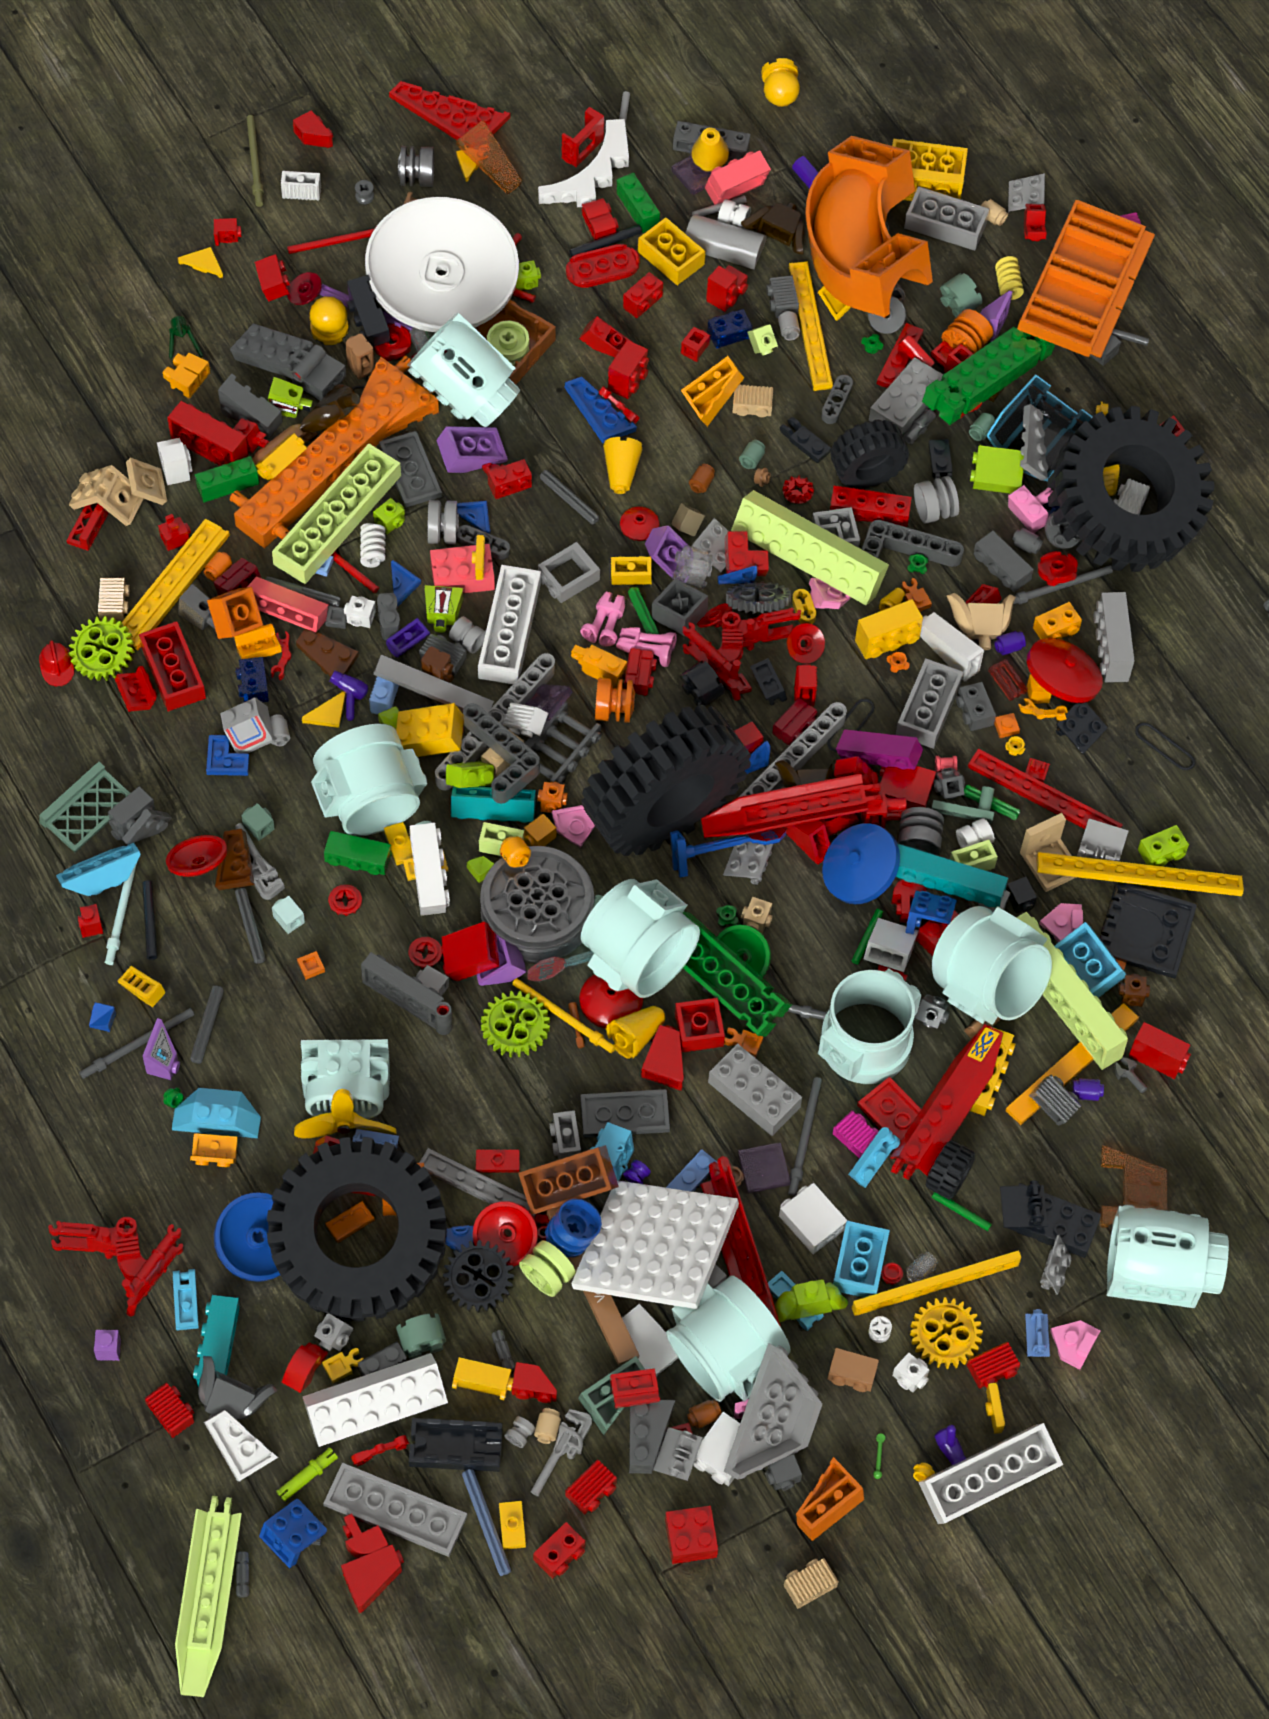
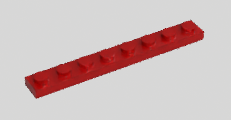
M980 749L976 751L968 764L969 769L1057 815L1062 813L1066 820L1083 829H1086L1089 818L1119 828L1123 826V824Z

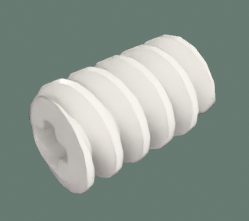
M366 523L361 526L360 562L365 567H377L380 562L385 560V527L382 525Z

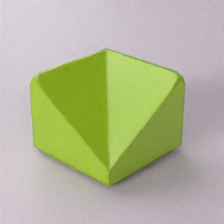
M397 706L378 713L380 724L397 728L399 712Z
M482 856L469 860L467 862V869L480 883L484 880L494 863Z

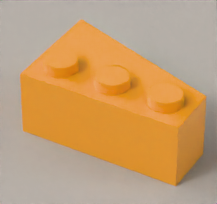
M727 356L683 388L681 392L700 420L708 427L742 382L744 376L735 363Z

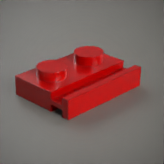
M655 1368L610 1375L615 1408L660 1402Z

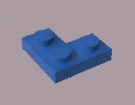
M209 735L207 775L248 776L249 754L229 753L230 741L226 735Z

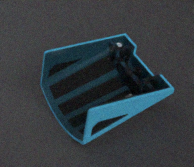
M1035 374L1000 413L986 436L996 448L1021 451V447L1025 446V442L1022 439V433L1026 431L1023 426L1024 406L1032 404L1043 414L1042 427L1045 432V457L1048 465L1047 477L1049 478L1054 472L1051 466L1059 455V451L1085 421L1089 422L1093 416L1083 409L1079 413L1074 411L1050 393L1048 390L1051 385ZM1023 469V472H1024L1025 474L1036 478L1035 476H1033L1032 474H1030L1028 471H1026L1025 469Z

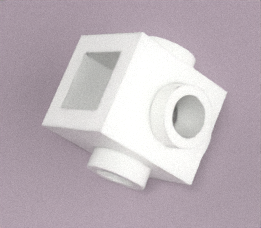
M352 596L350 602L346 603L344 608L347 623L357 627H371L376 613L375 601L368 600L365 597Z
M908 1353L894 1368L892 1376L898 1380L897 1382L902 1388L914 1392L917 1388L922 1389L928 1382L929 1369L922 1359H916Z

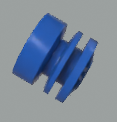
M582 1199L568 1200L559 1208L547 1224L545 1230L546 1240L559 1249L566 1257L579 1256L600 1233L602 1226L601 1216L594 1206Z

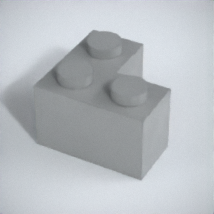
M852 507L813 513L812 523L859 548L860 538Z

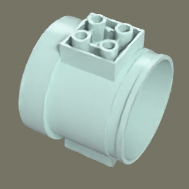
M369 724L345 731L323 744L313 757V764L317 773L311 783L324 817L339 816L342 827L347 834L365 836L382 832L384 827L404 822L419 808L420 800L418 796L427 785L426 776L421 770L419 759L415 755L414 750H404L396 729L390 725Z
M628 879L612 888L593 908L583 925L581 942L594 953L587 966L593 970L596 976L604 979L613 990L621 991L629 988L638 997L645 998L665 987L685 966L697 946L700 929L683 914L687 904L657 879L639 883L635 879Z
M983 906L969 908L954 918L942 933L933 954V977L937 984L944 988L942 993L949 997L947 1002L982 1024L987 1021L993 1025L997 1017L1003 1020L1019 1018L1037 1003L1049 982L1052 960L1049 951L1043 946L1047 938L999 907L994 912Z
M889 968L885 972L864 970L849 975L840 982L833 993L830 1009L824 1018L818 1054L826 1060L828 1065L837 1074L852 1082L876 1084L883 1082L889 1076L890 1078L894 1077L904 1068L910 1057L914 1038L912 1025L921 999L919 990L905 982L898 972H893ZM852 1005H876L893 1013L901 1021L905 1030L890 1041L866 1043L848 1035L839 1025L835 1015Z
M735 1276L728 1277L714 1289L707 1283L698 1309L674 1306L672 1312L676 1326L666 1331L668 1341L684 1367L696 1382L712 1398L719 1402L733 1391L744 1402L750 1397L768 1343L775 1347L780 1345L788 1353L791 1351L789 1342L773 1315L756 1294Z

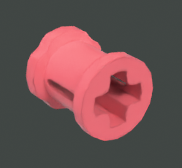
M935 756L936 773L941 772L944 768L957 770V756L950 758Z

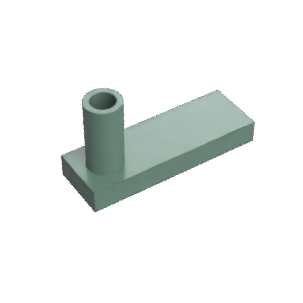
M982 787L978 809L933 800L932 809L940 814L975 821L984 818L988 823L992 824L994 812H991L990 809L994 788Z

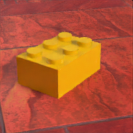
M664 218L638 238V252L677 286L705 264V250L667 218Z
M913 599L859 619L855 642L865 659L879 657L884 652L894 651L902 645L915 643L920 638L923 617Z
M455 703L399 711L396 731L404 750L413 749L417 757L461 751L464 723L463 713Z

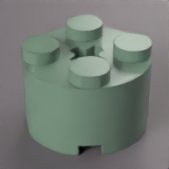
M959 273L940 287L942 293L941 302L945 307L949 306L952 309L955 318L965 309L974 310L982 304V296L980 293H976L974 290L977 287L976 284L965 273L962 275Z
M425 1314L405 1321L406 1325L402 1328L400 1324L397 1325L396 1330L402 1350L405 1355H408L409 1359L422 1356V1352L430 1350V1353L443 1350L442 1345L446 1342V1337L438 1314H435V1318H431L430 1314Z

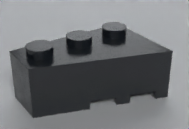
M365 275L347 281L349 295L347 307L350 313H354L353 320L355 326L360 327L359 334H363L367 342L374 347L390 342V334L383 312L376 302L375 298L377 296L369 287L370 277Z

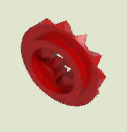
M799 475L795 478L791 476L789 480H785L782 492L788 501L802 504L812 498L814 489L813 484L807 478H801ZM795 485L799 488L802 487L801 492L795 490Z
M340 885L331 891L328 902L331 910L335 911L338 915L348 916L351 913L355 914L356 910L361 908L362 896L356 887ZM344 894H346L348 900H351L348 901L347 906L340 902L343 901Z
M420 937L411 943L408 954L414 966L417 965L423 969L427 965L433 967V965L439 963L442 950L437 940L431 937ZM427 947L429 954L427 955V957H425V959H423L421 953H423Z

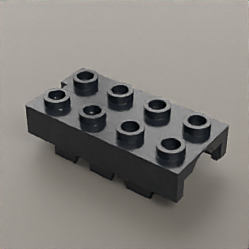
M1044 1193L1048 1227L1008 1228L1016 1231L1018 1234L1037 1239L1039 1242L1054 1246L1057 1235H1060L1070 1254L1073 1253L1086 1258L1102 1214Z
M412 1418L411 1441H415V1444H410L409 1467L456 1470L473 1469L475 1471L500 1472L503 1424L482 1421Z

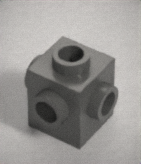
M944 768L941 772L936 773L934 788L944 799H953L964 795L963 787L965 786V780L963 775L956 769Z
M926 994L914 1018L922 1021L929 1028L938 1029L942 1023L946 1024L950 1012H948L950 1004L945 1003L946 1001L941 997H933Z

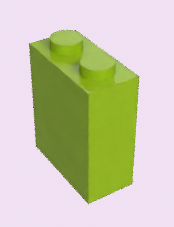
M979 445L978 451L973 453L972 463L976 464L975 470H971L970 481L973 482V489L1009 494L1022 486L1023 468L1020 466V461L1024 459L1021 451Z

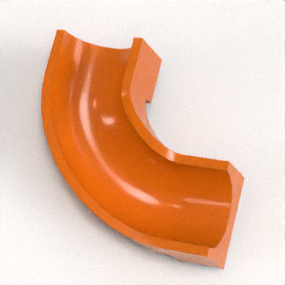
M850 136L828 152L829 163L820 170L809 189L806 201V222L811 256L819 279L834 298L852 308L886 317L890 314V299L893 289L900 278L925 285L933 282L928 241L899 233L891 238L885 225L889 210L915 191L910 150Z

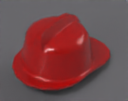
M53 640L43 648L39 655L40 668L44 680L49 685L63 686L72 680L74 666L71 662L72 657L69 655V649L60 643H54Z

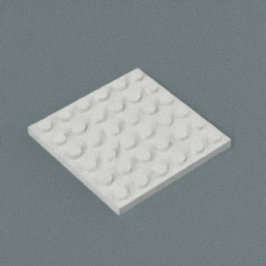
M617 1181L619 1187L612 1189L600 1215L602 1222L600 1233L585 1250L571 1283L573 1289L698 1309L738 1208V1199Z

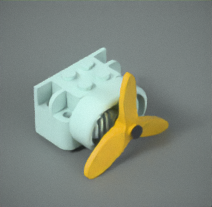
M388 1039L301 1040V1080L305 1108L314 1117L297 1124L294 1128V1136L298 1138H315L331 1135L336 1132L347 1134L352 1128L396 1135V1128L368 1120L381 1113L383 1101L389 1096L390 1059Z

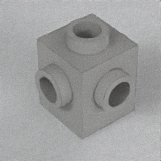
M327 1313L324 1320L318 1325L314 1336L321 1340L319 1345L331 1351L332 1347L341 1351L342 1347L347 1344L354 1328Z

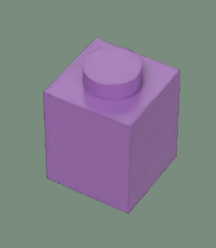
M96 1330L94 1344L96 1359L119 1361L121 1345L119 1331Z

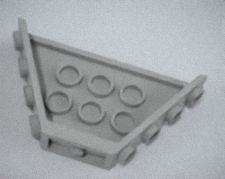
M770 1343L767 1345L724 1469L725 1473L737 1480L745 1478L757 1470H762L764 1467L808 1447L822 1407V1403L817 1397L818 1392L807 1384L809 1380L802 1373L798 1372V1365L787 1357L789 1353L780 1345L777 1347Z

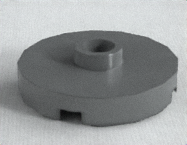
M891 296L889 318L868 313L871 326L883 334L898 331L904 325L907 318L905 306L900 299Z

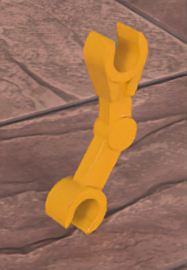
M1028 698L1024 699L1026 706L1018 704L1022 713L1033 714L1038 719L1056 717L1059 721L1067 719L1065 713H1068L1065 706H1058L1054 710L1039 709Z

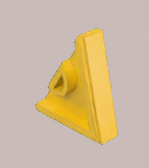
M489 144L479 146L476 150L469 148L456 151V156L466 182L469 181L472 173L477 170L484 156L490 151Z
M211 247L178 257L180 265L186 264L192 266L195 270L204 273L209 272L217 275L219 278H223V273Z
M341 692L304 715L302 723L339 728L346 693Z

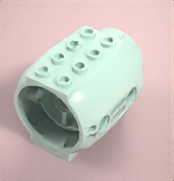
M455 313L407 364L410 367L408 371L416 379L420 377L424 381L422 385L430 392L435 391L438 394L436 398L444 406L449 405L453 408L451 412L458 419L468 420L472 416L484 427L491 424L520 392V389L508 378L515 367L459 313ZM475 377L476 383L473 386L472 380Z
M1132 1205L1119 1206L1113 1220L1109 1245L1107 1296L1195 1308L1202 1292L1220 1294L1222 1292L1228 1263V1236L1209 1232L1208 1219L1202 1218L1197 1214L1186 1215L1175 1211L1156 1210L1154 1208H1135Z

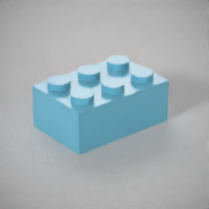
M1087 922L1083 923L1054 946L1061 950L1066 962L1075 968L1077 976L1087 983L1089 991L1098 998L1127 975Z
M846 1221L833 1282L841 1293L864 1298L877 1294L890 1230Z

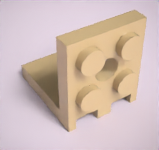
M112 465L84 473L79 479L80 484L71 495L72 499L69 506L75 510L98 503L125 526L131 525L144 498L132 495L129 479ZM120 493L124 496V503L119 499Z
M1062 813L1027 829L1020 854L1045 892L1077 878L1037 873L1036 857L1038 852L1072 856L1061 840L1066 818Z

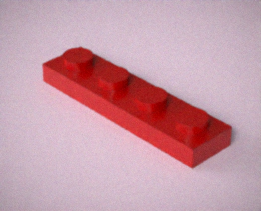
M908 323L905 324L877 379V385L888 388L907 367L910 358L897 345L899 341L909 334L919 343L924 329Z

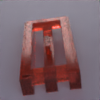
M1007 659L989 667L990 674L1010 701L1014 700V697H1020L1022 693H1027V687ZM1002 666H1004V668H1005L1006 671L1009 673V675L1011 676V678H1012V679L1014 680V682L1017 684V686L1019 687V690H1017V688L1015 687V685L1012 683L1010 677H1009V676L1005 673V671L1002 669Z

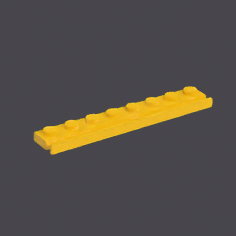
M205 518L122 621L123 627L126 626L129 629L128 633L132 634L133 637L130 640H133L135 643L133 647L137 651L141 647L139 634L155 629L181 595L188 589L230 536L229 531L223 530L222 527Z

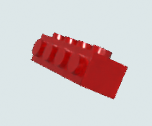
M834 486L830 510L852 507L856 521L873 522L875 520H882L907 527L912 497Z

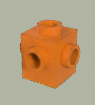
M544 782L543 790L539 789L537 801L541 802V812L552 813L554 810L562 809L563 805L567 804L568 793H564L563 784Z

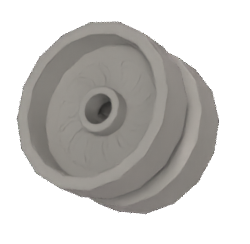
M429 500L428 544H438L441 540V532H444V542L446 544H456L457 532L459 531L457 501H447L444 513H442L441 502L439 500Z

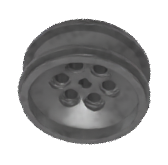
M530 846L531 856L526 865L513 868L502 857L486 874L480 893L481 920L488 923L490 928L503 940L515 945L522 953L524 962L538 963L550 958V961H553L554 958L551 957L562 958L581 945L583 925L593 910L592 907H594V889L586 870L570 855L550 847ZM542 880H547V881H549V882H548V883H541L540 881H542ZM525 883V884H527L528 886L522 887V886H520V884ZM560 894L562 897L556 898L554 895ZM514 901L521 902L518 905L513 904ZM548 912H554L555 915H551V916H550V915H548L547 913H548ZM529 915L534 916L533 919H528L526 917Z

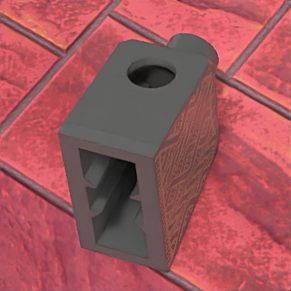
M191 584L179 598L178 615L201 630H205L208 625L215 629L207 600L210 598Z

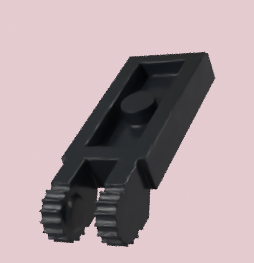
M794 417L788 419L791 428L784 424L780 426L779 430L816 463H819L831 452L830 446L806 427L802 426Z
M929 440L932 477L935 480L936 478L949 476L953 481L949 440Z

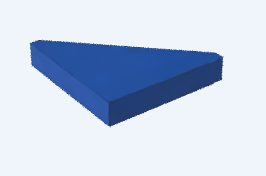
M487 501L457 503L458 514L461 518L477 529L490 534Z
M392 560L393 591L397 598V606H399L421 584V579Z
M757 566L718 576V584L753 583L757 575Z
M768 741L764 742L750 754L751 766L745 770L747 774L768 766L771 747Z
M465 1225L447 1229L445 1244L458 1252L462 1251L461 1244L469 1248V1241H471L474 1245V1226Z

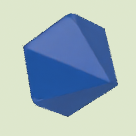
M95 1002L89 1027L110 1032L116 1016L115 1007Z

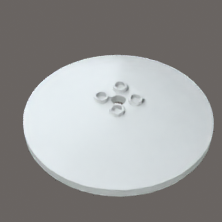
M430 197L406 203L383 218L369 239L365 255L366 275L370 277L368 284L371 291H374L377 301L389 314L414 328L437 332L455 313H459L474 328L496 316L506 306L515 290L519 272V259L511 235L505 226L491 213L468 201L449 197ZM438 270H444L446 274L441 276L438 275L436 272Z

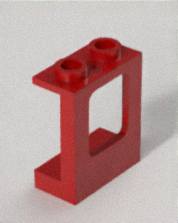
M589 107L585 111V127L574 138L565 133L562 134V159L566 163L577 167L604 140V115ZM587 137L590 138L592 142L579 154L581 143Z

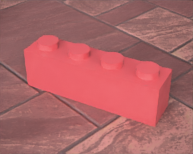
M257 576L248 585V587L253 589L259 611L315 633L326 621L328 604Z

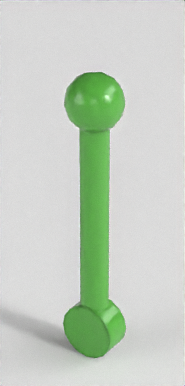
M881 1433L876 1437L878 1449L876 1471L873 1473L876 1479L882 1477L880 1467L882 1444L885 1441V1435Z

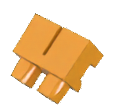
M178 353L173 360V365L177 368L174 370L166 367L163 371V378L170 382L172 389L177 388L181 390L183 395L190 399L200 387L199 385L210 374L209 362L191 353H188L186 356Z

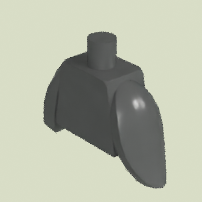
M203 1356V1370L199 1382L198 1395L200 1401L204 1404L205 1411L211 1414L208 1419L223 1410L228 1412L235 1420L246 1419L254 1414L270 1396L278 1391L272 1384H267L254 1390L253 1387L216 1371L212 1356Z

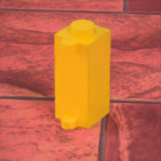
M295 433L288 435L255 465L258 469V474L267 480L275 478L307 449L304 441L297 437Z
M459 1357L452 1388L457 1389L458 1386L500 1396V1400H505L507 1391H512L513 1378L511 1377V1369Z

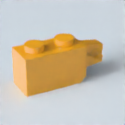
M575 645L571 651V657L578 660L585 674L597 680L598 678H611L614 688H617L619 679H624L626 675L627 661L594 645L586 649Z

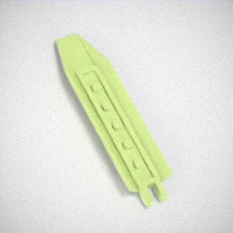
M212 1496L210 1511L205 1512L196 1509L175 1641L181 1695L205 1696L222 1649L242 1513L230 1514L232 1498L229 1497L226 1498L224 1503V1513L216 1512L219 1502L218 1496Z

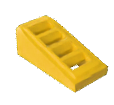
M1117 464L1105 467L1103 470V481L1109 496H1114L1117 491L1120 470Z
M130 966L118 980L120 985L151 1007H154L165 994V990L160 983L133 966ZM134 975H136L135 979L131 983H128L134 977Z

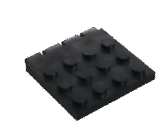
M1124 883V886L1116 884L1106 914L1108 918L1104 920L1099 938L1115 959L1126 962L1128 965L1175 979L1197 904L1128 883Z

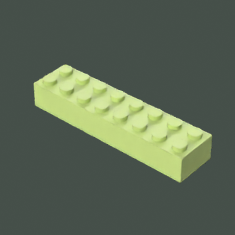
M368 444L272 551L273 564L306 584L401 477L400 462Z
M754 490L743 498L731 531H747L748 540L864 605L869 604L876 598L889 564Z
M1027 912L1016 917L1047 938L1043 946L1051 955L1052 969L1049 982L1042 995L1079 1042L1088 1050L1101 1070L1123 1057L1128 1040L1126 1032L1117 1026L1112 1014L1105 1011L1100 999L1097 996H1093L1089 991L1087 983L1077 976L1075 968L1066 962L1061 950L1054 947L1049 935L1042 932L1037 920Z

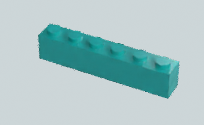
M898 844L900 864L896 875L897 878L923 885L926 888H933L949 895L959 896L968 901H975L988 907H1000L1006 891L1008 877Z

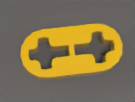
M805 589L796 590L793 593L792 604L795 613L799 609L801 610V618L798 621L801 624H813L816 619V610L810 593ZM798 597L804 599V604H802L801 600L798 599ZM805 610L807 612V615L810 616V618H807L804 615Z

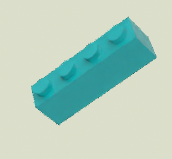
M453 786L451 817L459 819H490L502 822H533L536 790L522 789L508 802L500 804L492 798V787L457 788Z
M212 1295L211 1302L206 1304L205 1315L208 1316L207 1323L202 1325L201 1336H204L203 1344L198 1346L197 1357H200L199 1365H195L193 1378L196 1379L198 1387L203 1370V1356H212L215 1370L225 1375L228 1374L240 1309L239 1298Z

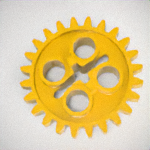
M944 1297L943 1303H940L936 1298L934 1305L927 1302L926 1309L920 1307V1314L915 1313V1321L911 1323L913 1330L910 1332V1336L915 1338L912 1339L911 1343L913 1345L918 1344L915 1352H923L921 1359L930 1358L929 1365L933 1361H937V1368L942 1363H945L946 1369L949 1368L950 1363H953L955 1368H958L959 1361L965 1365L967 1358H973V1352H978L979 1347L977 1345H981L982 1339L979 1337L983 1333V1330L978 1329L981 1326V1322H974L977 1314L970 1315L971 1307L963 1309V1301L956 1305L955 1298H953L951 1303H948L946 1297ZM952 1316L955 1321L948 1322L944 1317ZM932 1326L936 1329V1332H929L926 1330V1327ZM964 1334L967 1339L960 1340L956 1335ZM944 1344L948 1347V1350L942 1351L938 1348V1345Z

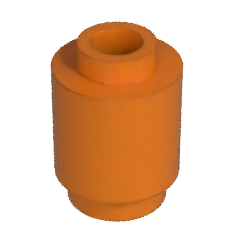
M217 552L205 566V576L211 581H215L218 576L225 573L231 567V557L225 552Z

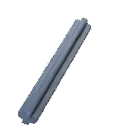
M473 1469L466 1470L462 1473V1477L500 1576L507 1575L511 1572V1568Z

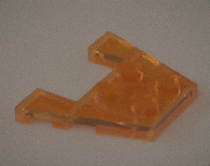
M1102 1146L1101 1167L1124 1169L1123 1206L1132 1205L1135 1208H1154L1167 1211V1169L1110 1147ZM1101 1207L1100 1227L1104 1228L1113 1224L1118 1207Z

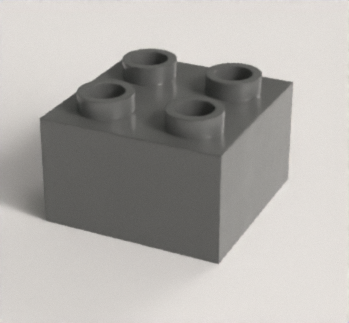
M676 578L652 602V619L683 635V626L689 629L690 622L696 625L708 612V595Z

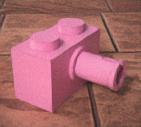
M1023 485L1008 496V507L1030 532L1035 533L1046 524L1048 512L1043 505L1048 503V497L1053 491H1051V488H1046V490L1035 497Z

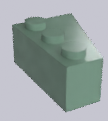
M636 1356L583 1391L578 1398L603 1435L625 1408H615L610 1375L645 1370Z

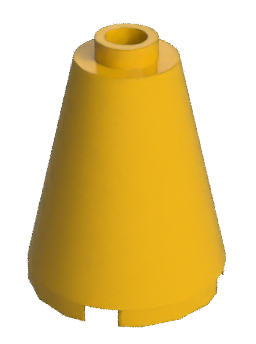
M706 128L698 137L692 147V159L696 166L698 165L704 171H712L718 166L723 167L727 162L729 156L728 146L715 128Z
M613 437L605 440L603 446L610 489L614 490V493L624 494L630 490L642 453V443L632 438H627V441H620V437Z
M650 1006L615 1019L607 1024L608 1039H613L614 1046H616L615 1050L621 1056L627 1059L634 1058L655 1035L659 1025L665 1023V1013L659 1007Z

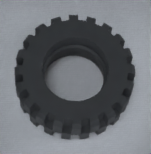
M874 420L873 422L866 421L861 425L857 424L854 428L846 430L833 443L830 456L837 475L844 485L855 489L862 487L866 489L870 488V486H878L880 483L887 482L890 478L897 476L898 472L902 471L908 462L909 450L896 424L887 420Z

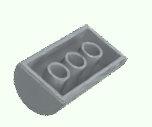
M693 214L686 230V235L705 250V255L751 269H755L767 239L764 234L697 214Z

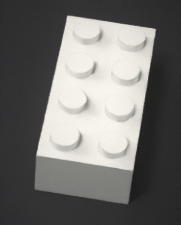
M435 823L411 825L410 841L420 914L424 916L446 913V906H449L450 899L448 889L444 890V886H447L446 870L441 869V866H444L443 849L438 848L441 845L440 828L436 829Z

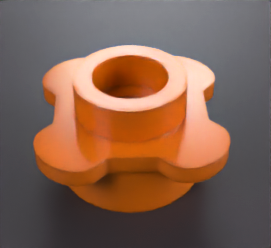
M895 652L887 657V662L890 663L891 671L894 673L902 669L907 670L910 666L903 652Z

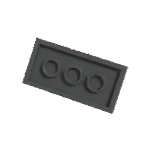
M416 431L379 442L382 452L400 462L401 477L395 482V485L405 508L442 497V491Z
M666 1089L581 1094L584 1137H598L601 1128H605L607 1122L630 1130L632 1135L670 1132Z

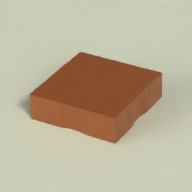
M509 300L496 316L475 327V329L487 340L489 330L493 325L501 321L518 322L526 328L529 334V352L520 362H515V369L508 377L516 385L556 340V326L536 314L522 309L514 301Z

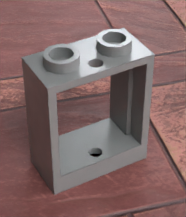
M577 542L538 565V571H541V584H545L551 596L557 598L560 603L600 580L599 567ZM573 559L584 574L562 587L550 571Z

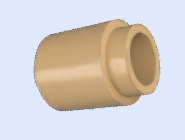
M991 199L982 203V207L989 208L988 221L999 226L1006 221L1008 217L1006 209Z
M544 1408L542 1413L539 1414L534 1436L538 1438L539 1442L550 1444L551 1441L556 1440L561 1422L560 1413L554 1409Z

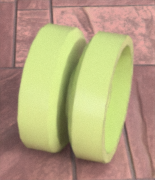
M501 321L493 325L489 330L487 341L514 367L515 362H520L529 352L528 331L518 322Z
M544 1240L540 1241L533 1248V1255L528 1254L519 1262V1266L527 1279L540 1291L551 1297H554L562 1289V1282H569L576 1274L568 1258L554 1245Z

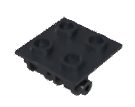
M1084 702L1076 703L1065 714L1067 719L1056 724V733L1059 736L1066 735L1077 749L1084 754L1108 727L1090 706Z
M1033 1180L1029 1182L1030 1185L1000 1186L1004 1228L1048 1227L1044 1185H1040L1038 1181Z

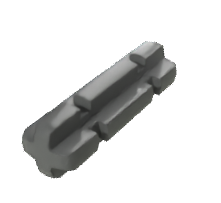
M502 1330L492 1333L494 1343H496L495 1348L502 1364L501 1366L511 1369V1372H513L515 1365L513 1360H511L512 1356L507 1341H505L504 1332Z
M237 1552L236 1583L238 1586H236L237 1597L243 1598L249 1596V1566L247 1564L249 1563L248 1552Z

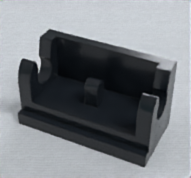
M769 658L750 666L770 705H774V700L778 698L782 702L787 700L785 690Z

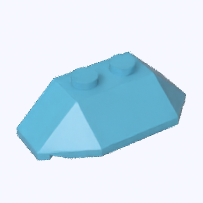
M131 843L77 863L56 876L63 888L86 896L97 895L105 889L119 886L122 882L127 881L141 854L136 845Z
M198 1088L175 1108L172 1130L258 1138L261 1117L242 1092Z

